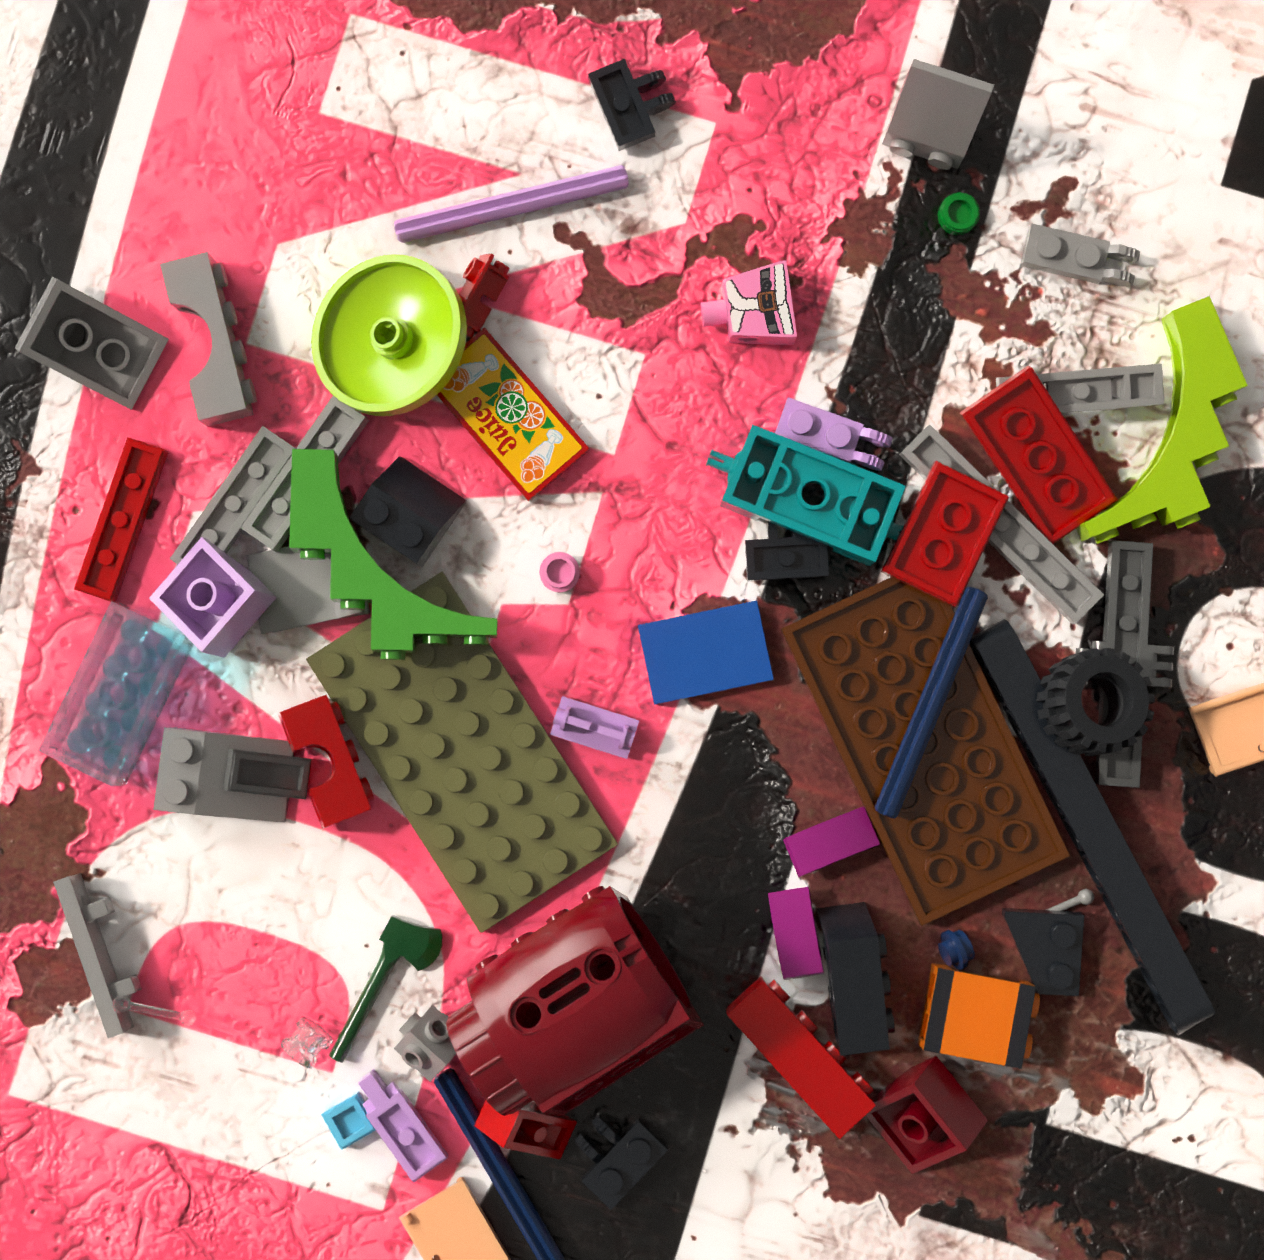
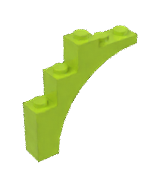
M1210 296L1175 309L1161 319L1170 347L1173 371L1171 411L1162 441L1149 466L1130 490L1104 512L1076 528L1081 542L1093 537L1095 543L1098 544L1118 536L1119 532L1116 527L1131 522L1133 529L1153 522L1157 520L1154 512H1156L1161 526L1175 522L1177 529L1201 520L1198 512L1211 507L1195 468L1197 469L1219 460L1216 452L1229 447L1214 409L1237 400L1235 393L1248 385Z

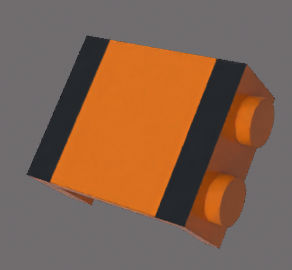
M932 963L917 1044L925 1051L1022 1069L1023 1059H1028L1032 1050L1033 1038L1032 1034H1028L1031 1017L1036 1018L1038 1014L1040 995L1035 993L1036 986L1025 980H1020V982L956 971L949 966Z

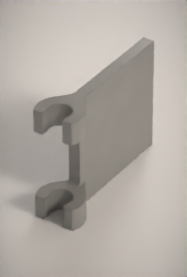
M288 546L280 548L278 553L269 550L246 555L249 570L277 597L258 619L260 631L263 635L370 613L368 603H365V610L340 609L339 602H333L330 599L331 554L325 553V560L300 559V553H294Z

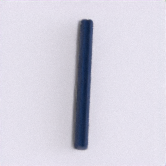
M967 587L962 595L875 805V810L882 815L896 818L900 812L987 602L988 595L980 589Z
M452 1068L444 1070L435 1077L434 1083L537 1260H565L499 1145L474 1126L480 1113L455 1070Z

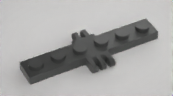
M1112 540L1108 544L1103 642L1092 641V649L1111 648L1115 649V654L1124 652L1130 656L1129 664L1138 662L1144 668L1140 675L1142 678L1149 676L1152 683L1150 686L1172 688V679L1165 677L1156 678V671H1173V663L1157 662V654L1161 656L1174 655V647L1148 645L1153 543ZM1076 648L1075 654L1089 649ZM1101 687L1098 725L1103 724L1109 710L1108 698ZM1142 736L1135 737L1137 743L1131 747L1122 748L1121 751L1096 755L1095 784L1140 787Z

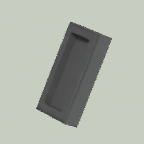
M229 749L223 790L306 799L312 759Z

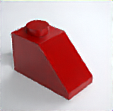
M485 1100L474 1126L505 1149L560 1160L577 1122L566 1115L542 1114L534 1101L511 1115L503 1116Z

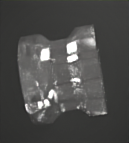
M302 1016L296 1023V1031L292 1035L286 1036L280 1045L293 1060L306 1068L312 1069L318 1062L317 1055L321 1050L328 1049L333 1043V1039L317 1023Z

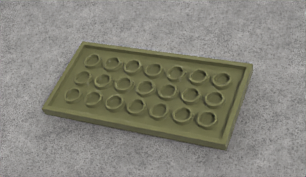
M443 571L410 591L433 605L464 615H471ZM372 617L306 658V661L332 702L337 701L348 727L480 933H483L618 845L615 837L490 643L489 645H464V637H447V644L433 645L422 644L423 637H415V653H406L405 660H381V652H373L371 650Z

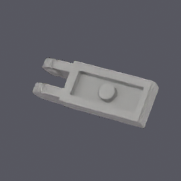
M1032 223L1028 230L1021 266L1096 284L1105 282L1131 287L1133 286L1135 275L1118 269H1104L1106 260L1110 258L1127 263L1139 261L1141 251L1121 244H1110V241Z

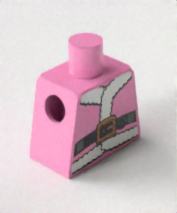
M786 260L728 277L722 282L723 300L700 303L703 327L726 324L730 343L793 345L797 338Z

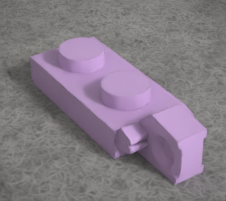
M375 1069L360 1078L358 1084L369 1098L363 1103L367 1111V1119L413 1182L448 1158V1153L401 1088L399 1089L394 1081L387 1086Z

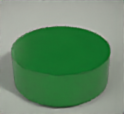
M962 192L953 193L946 197L938 210L940 226L951 235L967 234L975 227L980 217V208L977 201L971 195Z

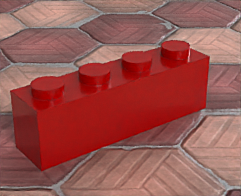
M760 976L725 1009L727 1016L830 1130L841 1139L876 1106L869 1095L874 1089L858 1071L851 1076L841 1065L846 1058L845 1056H840L838 1048L830 1040L823 1045L813 1034L818 1027L803 1010L798 1014L793 1012L785 1003L791 997L775 979L768 984Z

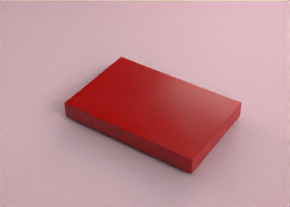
M938 461L933 462L881 572L953 608L957 607L1009 496Z

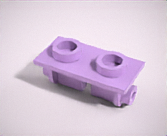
M562 696L553 720L550 735L628 759L640 720Z

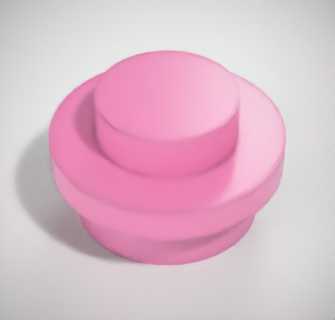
M555 552L548 555L542 561L539 575L547 589L563 593L571 590L577 584L580 577V569L577 561L571 555L564 552Z

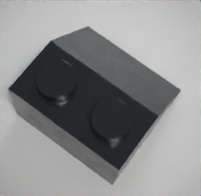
M399 456L371 484L349 519L423 567L467 500Z

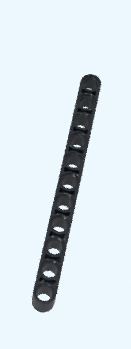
M1003 619L972 635L969 645L1168 1024L1177 1035H1180L1214 1017V1008L1082 757L1080 754L1076 755L1068 752L1069 746L1060 748L1054 743L1057 736L1055 734L1047 735L1043 727L1047 726L1048 723L1045 718L1039 719L1037 711L1043 709V703L1037 702V693L1045 691V688L1040 685L1041 680L1014 629L1006 619Z

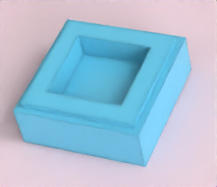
M359 1091L321 1114L341 1150L375 1131V1128L366 1117L367 1111L363 1106L365 1101Z

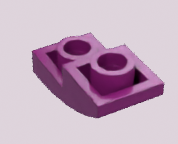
M864 806L783 839L798 877L830 866L880 844Z
M809 887L768 893L783 979L790 980L824 974L819 935L816 930Z

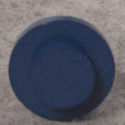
M960 929L954 932L951 930L942 932L938 950L944 962L948 966L953 965L958 970L968 967V962L975 958V952L967 935Z

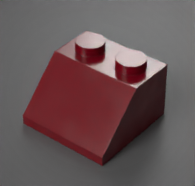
M936 1055L909 1068L872 1099L876 1106L865 1115L912 1174L967 1151L988 1122L987 1118Z

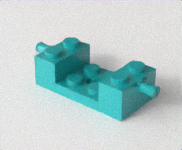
M753 424L743 449L735 458L714 451V449L711 450L706 466H711L728 473L727 489L721 501V507L755 521L759 518L831 546L833 547V552L867 566H871L876 562L884 540L888 537L896 541L903 527L893 521L905 490V485ZM816 483L823 488L825 497L821 504L809 505L803 500L801 492L806 484Z

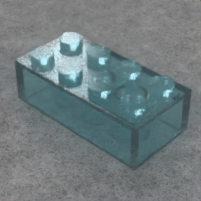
M111 601L38 751L112 787L126 785L194 644L180 630L125 604Z

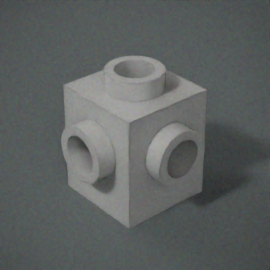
M433 1005L422 1017L416 1012L413 1013L398 1030L404 1037L394 1047V1050L402 1056L408 1066L418 1070L430 1082L456 1055L447 1031L446 1022L449 1016L441 1013Z

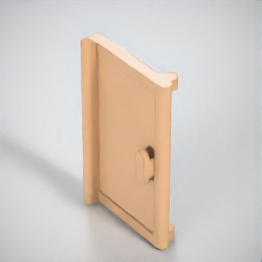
M1264 683L1188 708L1210 763V772L1215 777L1264 761Z
M459 1177L456 1183L399 1217L423 1260H511L464 1177Z

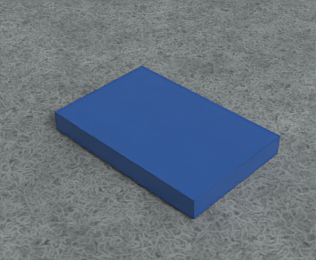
M757 600L638 625L654 705L774 680Z

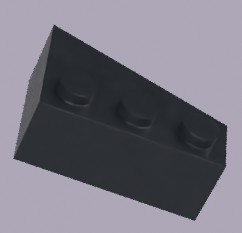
M865 902L817 908L818 921L821 924L825 946L822 947L824 960L827 963L829 985L827 986L834 1036L840 1056L889 1050L888 1033L895 1032V1024L891 1007H885L884 996L891 995V985L888 971H882L880 958L887 957L884 933L876 932Z

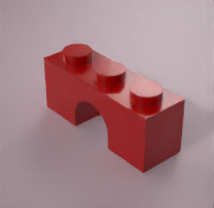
M326 694L279 712L278 717L292 753L306 748H318L324 751L331 760L332 772L327 782L307 791L321 828L324 829L371 810L369 801L374 800V795L367 778L359 779L354 764L360 762L353 741L351 739L345 741L339 726L345 724L337 701L330 703Z

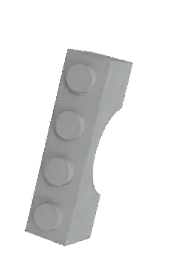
M208 252L161 263L160 267L169 303L179 312L191 313L203 318L211 333L212 349L209 360L202 371L189 381L198 421L209 427L254 415L251 403L257 402L256 392L251 379L245 380L242 364L247 363V356L242 341L235 340L232 326L237 325L238 321L232 302H226L223 287L228 286V279L223 264L221 262L216 263Z

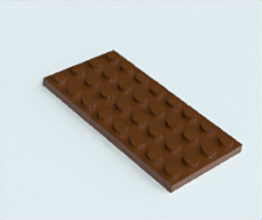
M890 577L780 630L919 924L923 926L1070 855L970 645L967 647L898 816L890 818L875 810L879 795L954 617L951 606Z

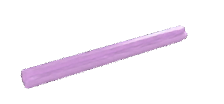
M623 165L614 166L397 219L394 222V229L399 242L405 243L626 189L629 185L628 175Z

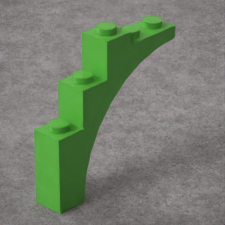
M292 449L289 548L294 553H300V559L325 560V553L331 554L330 599L333 602H339L340 609L365 610V603H372L371 650L373 652H381V660H405L406 653H415V637H423L422 644L433 645L447 644V637H464V645H489V638H497L498 621L496 618L464 615L433 605L404 589L384 572L362 546L348 518L340 489L339 465L336 452L334 450Z

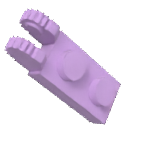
M789 397L786 400L775 434L845 462H852L876 471H882L884 461L875 455L855 451L858 440L862 439L879 447H890L893 440L887 434L863 427L864 424Z

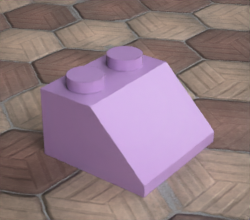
M204 537L198 540L149 597L202 653L223 658L227 656L277 598L250 570Z

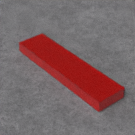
M127 437L74 590L116 603L169 451Z

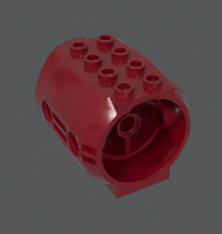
M604 886L592 889L582 897L583 903L571 910L563 909L547 919L545 926L534 933L527 932L519 936L511 943V948L499 957L495 954L479 962L475 966L477 972L467 978L472 1001L452 1013L447 1019L446 1025L451 1043L465 1071L485 1100L503 1116L517 1112L532 1101L538 1105L542 1114L563 1116L704 1026L692 1005L685 987L658 941L635 910L629 898L611 886L606 889Z

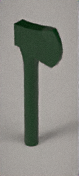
M393 914L391 915L379 938L383 942V947L378 963L329 1053L332 1059L341 1063L344 1062L392 969L402 956L417 971L427 968L437 959L442 948V932L440 928L415 924Z

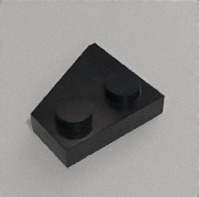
M1002 908V916L1009 927L1031 983L1036 986V992L1045 995L1079 996L1084 915L1081 912Z

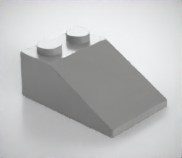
M913 59L897 97L882 144L889 146L890 151L899 156L911 157L916 155L928 159V163L936 168L948 170L953 167L958 169L985 110L994 84Z
M52 277L15 349L132 410L169 339Z
M164 727L153 810L286 822L288 797L223 790L229 749L294 756V753H292L290 745L286 740Z

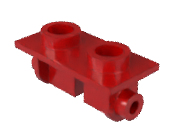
M492 253L480 255L479 258L474 257L463 274L466 282L459 296L466 315V337L470 339L475 333L477 334L481 331L492 310L480 302L481 297L485 296L491 301L496 302L509 279L507 273L510 268L499 261H495L494 265H491L495 256Z

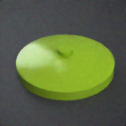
M392 254L374 257L361 262L348 270L332 285L318 308L311 338L312 356L316 371L322 383L333 396L359 412L374 416H393L412 411L435 397L452 378L460 363L467 334L464 306L452 283L436 268L421 259L407 255Z

